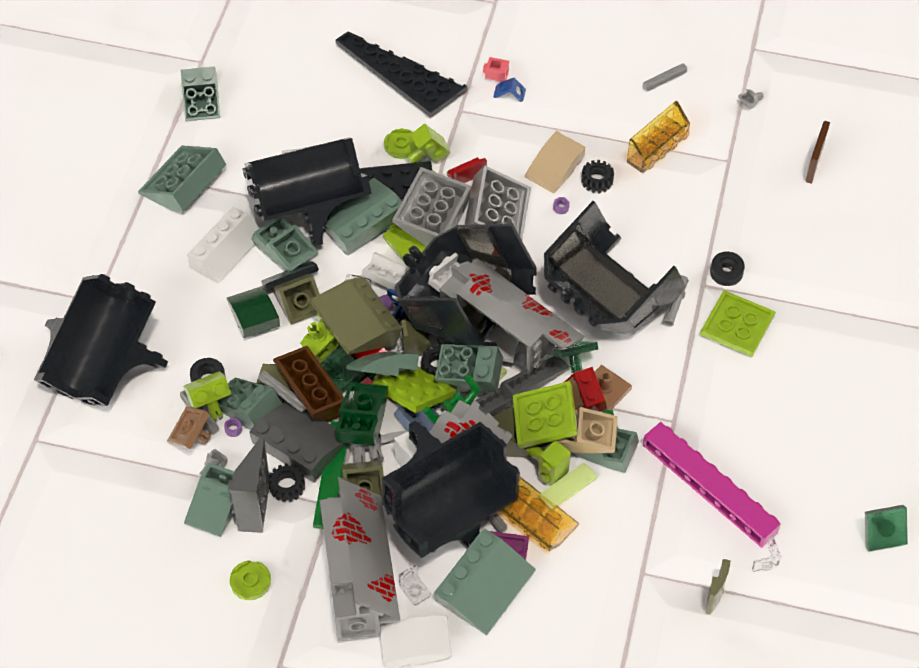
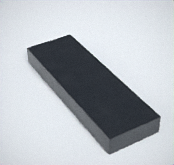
M310 261L292 271H284L260 281L262 287L270 290L277 285L303 275L315 273L319 268L315 262Z

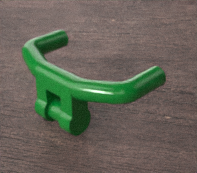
M471 375L466 376L465 381L472 390L465 399L457 391L451 399L445 400L443 405L448 410L447 412L451 413L459 400L470 405L479 394V385ZM429 406L423 409L428 419L435 424L440 415L436 416Z

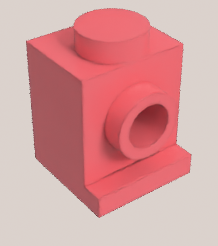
M489 57L488 62L484 63L482 71L485 74V79L500 82L507 80L510 61Z

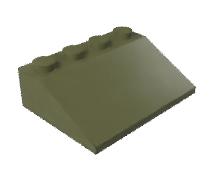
M364 277L348 279L310 299L311 305L347 355L396 345L402 327Z

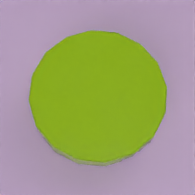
M399 128L392 130L389 135L387 134L384 139V148L387 154L397 159L408 158L407 155L418 148L411 135L412 131Z
M251 560L241 562L231 571L229 579L230 588L233 594L240 599L246 601L256 600L268 592L271 586V574L262 562H251Z

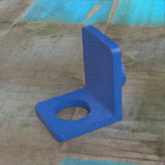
M513 77L496 84L493 97L497 98L511 92L522 102L526 88ZM516 86H518L521 91L520 95L516 91Z
M388 289L387 295L392 303L397 305L392 315L398 322L401 317H404L405 311L400 302L392 297V295L397 297L396 291Z

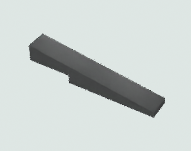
M557 354L543 361L537 369L534 368L531 372L525 370L501 382L497 392H490L476 399L480 404L479 410L489 413L494 417L496 414L514 405L513 395L541 388L568 371L570 366Z

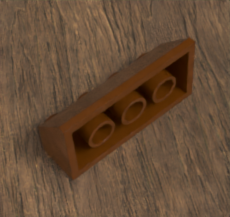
M308 346L273 358V362L312 417L326 422L340 417L339 409L344 396Z

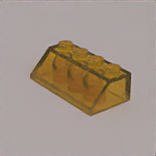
M674 101L629 139L626 163L642 174L648 169H652L657 161L662 160L670 150H674L682 140H686L690 135V121L678 101Z
M522 477L519 480L518 500L499 511L508 517L512 524L518 525L527 536L533 537L542 548L549 551L559 547L580 524ZM543 500L550 504L553 507V509H550V507Z

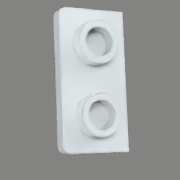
M375 252L372 255L371 263L362 269L361 276L371 282L381 284L387 289L394 290V287L405 275L407 266Z
M454 253L450 257L447 256L440 265L434 266L430 270L428 284L438 292H440L439 289L452 276L451 266H460L457 262L458 254Z

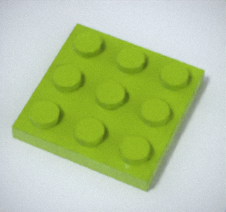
M723 290L702 327L700 335L753 357L773 321L776 311Z
M417 367V370L403 369L399 371L398 376L388 375L373 381L374 385L388 386V397L414 413L422 411L427 406L431 407L451 399L454 396L453 394L456 393V389L449 386V384L435 381L434 375L426 373L420 367Z
M570 381L513 395L517 444L520 449L578 435L573 390Z

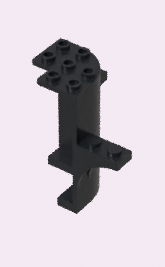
M352 137L303 148L286 149L281 151L282 154L244 163L245 168H242L244 178L249 182L247 191L249 197L251 196L254 200L255 215L263 221L305 211L306 213L303 214L306 225L309 224L310 228L308 237L310 242H313L316 246L323 244L325 221L337 205L349 199L372 194L368 176L360 172Z
M105 274L83 277L64 317L47 319L44 326L50 330V342L45 357L34 378V381L72 400L73 398L80 400L81 403L91 406H108L120 380L134 367L144 364L156 369L166 368L169 362L163 358L161 353L150 351L147 349V345L138 342L156 301L151 299L150 294L136 290L133 284L129 282L115 284Z
M416 420L409 424V439L415 445L416 453L405 465L382 477L383 504L387 515L391 514L395 522L392 526L407 546L421 559L441 546L457 540L468 549L480 533V523L516 502L519 496L520 471L515 465L506 460L507 444L481 422L442 444L438 438L431 435Z

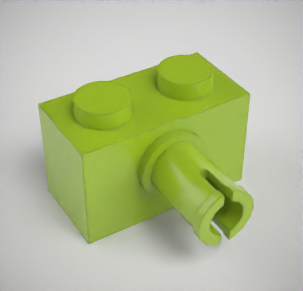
M426 123L411 133L418 147L411 154L407 155L411 163L418 162L424 156H429L438 163L451 153L444 137Z
M320 320L318 323H310L312 328L308 325L307 331L309 333L300 342L302 347L308 346L320 364L340 345L323 320Z
M220 371L183 385L189 404L193 408L207 405L213 420L218 419L217 416L219 418L223 416L218 400L231 395V391L226 377Z
M556 440L545 450H542L537 445L526 449V453L539 462L538 477L544 484L551 486L569 473L571 452Z

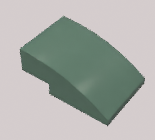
M284 216L273 219L255 231L251 238L271 260L286 271L296 269L318 254V250L296 225L292 226Z
M405 352L374 353L351 362L347 365L346 369L398 376L399 368L417 370L419 354Z
M617 426L614 453H572L597 465L626 473L638 446L639 439L637 432L619 429Z

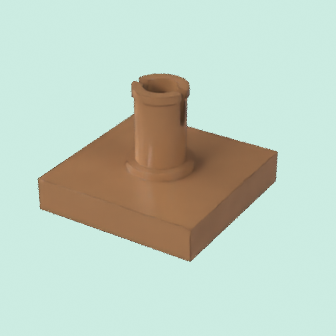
M602 364L594 371L604 395L607 410H611L632 390V385Z
M186 406L167 441L187 449L192 448L195 440L205 445L208 442L205 437L210 439L211 434L202 430L210 414L204 410Z

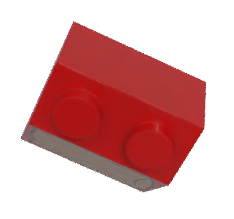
M593 366L573 373L564 381H570L572 384L576 411L579 407L598 412L607 410L606 401Z

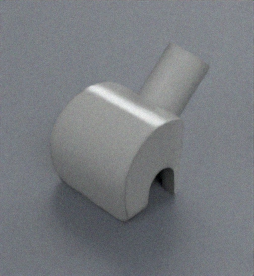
M746 89L747 92L739 94L738 99L750 110L757 105L759 99H763L764 94L762 92L755 93L751 89Z
M214 448L210 454L207 453L204 462L205 466L199 474L202 475L209 462L225 467L228 458Z

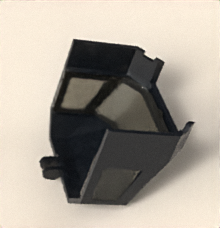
M592 200L544 252V279L547 281V288L554 294L558 292L561 295V300L567 305L570 304L572 307H575L574 310L581 317L583 315L588 317V322L594 328L599 327L603 331L635 334L636 331L665 310L686 288V285L677 267L673 265L657 284L653 283L648 288L634 277L630 271L628 272L612 259L608 253L622 238L618 233L614 235L609 230L611 226L605 220L596 202Z
M513 223L457 225L434 237L422 253L417 246L410 247L408 249L410 254L406 253L402 257L405 265L410 268L394 287L398 301L416 330L427 332L459 345L498 346L496 342H485V339L496 326V323L470 304L462 308L456 298H440V292L428 284L429 272L434 266L440 265L447 256L450 257L456 253L458 254L457 262L459 264L467 261L472 263L474 259L478 258L527 295H536L533 279L534 276H537V267Z

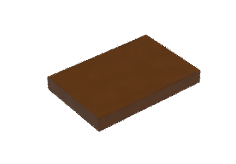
M823 121L805 180L810 184L813 182L831 123L829 121Z

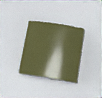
M722 559L718 577L712 576L707 596V615H710L715 610L723 595L731 560Z

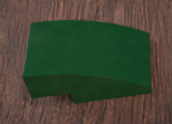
M262 286L226 297L237 326L240 328L244 338L280 327L277 311Z
M350 382L339 409L340 418L334 430L337 442L369 446L376 445L384 418L388 386Z

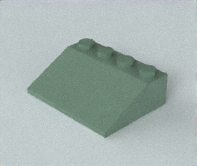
M181 145L140 188L138 193L172 211L184 212L200 196V193L211 184V181L222 172V169L227 164L217 148Z
M375 178L369 181L372 194L340 203L330 212L325 221L324 230L347 256L395 224L392 222V219L402 200L391 189Z
M483 528L434 592L435 599L439 604L487 636L534 574L536 568L502 539Z

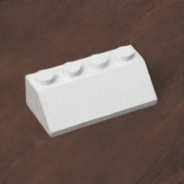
M232 206L187 253L189 268L219 284L256 245L251 238L253 233L260 228L246 212Z

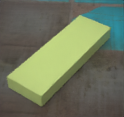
M583 462L540 493L538 499L552 512L597 479V475Z

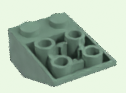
M216 67L180 69L185 121L220 118Z
M442 344L435 381L472 390L465 381V377L471 375L479 385L480 392H497L504 357L498 346Z
M236 377L228 383L231 395L218 400L223 414L229 418H238L242 426L248 429H252L261 417L282 404L272 387Z
M210 462L207 464L197 484L184 524L219 537L222 536L234 514L232 513V503H230V493H228V482L233 479L234 471Z

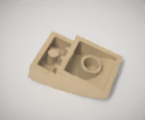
M555 131L534 158L525 174V178L555 194L574 173L575 166L585 156L586 147Z
M579 407L577 411L575 410L578 435L556 440L570 452L614 453L618 416Z

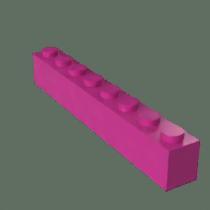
M660 421L644 435L643 447L759 547L763 548L778 534L781 523L774 515H770L759 502L751 499L745 490L737 487L728 476H724L718 471L714 464L704 459L699 451L691 448L687 441L678 437L669 426H665Z

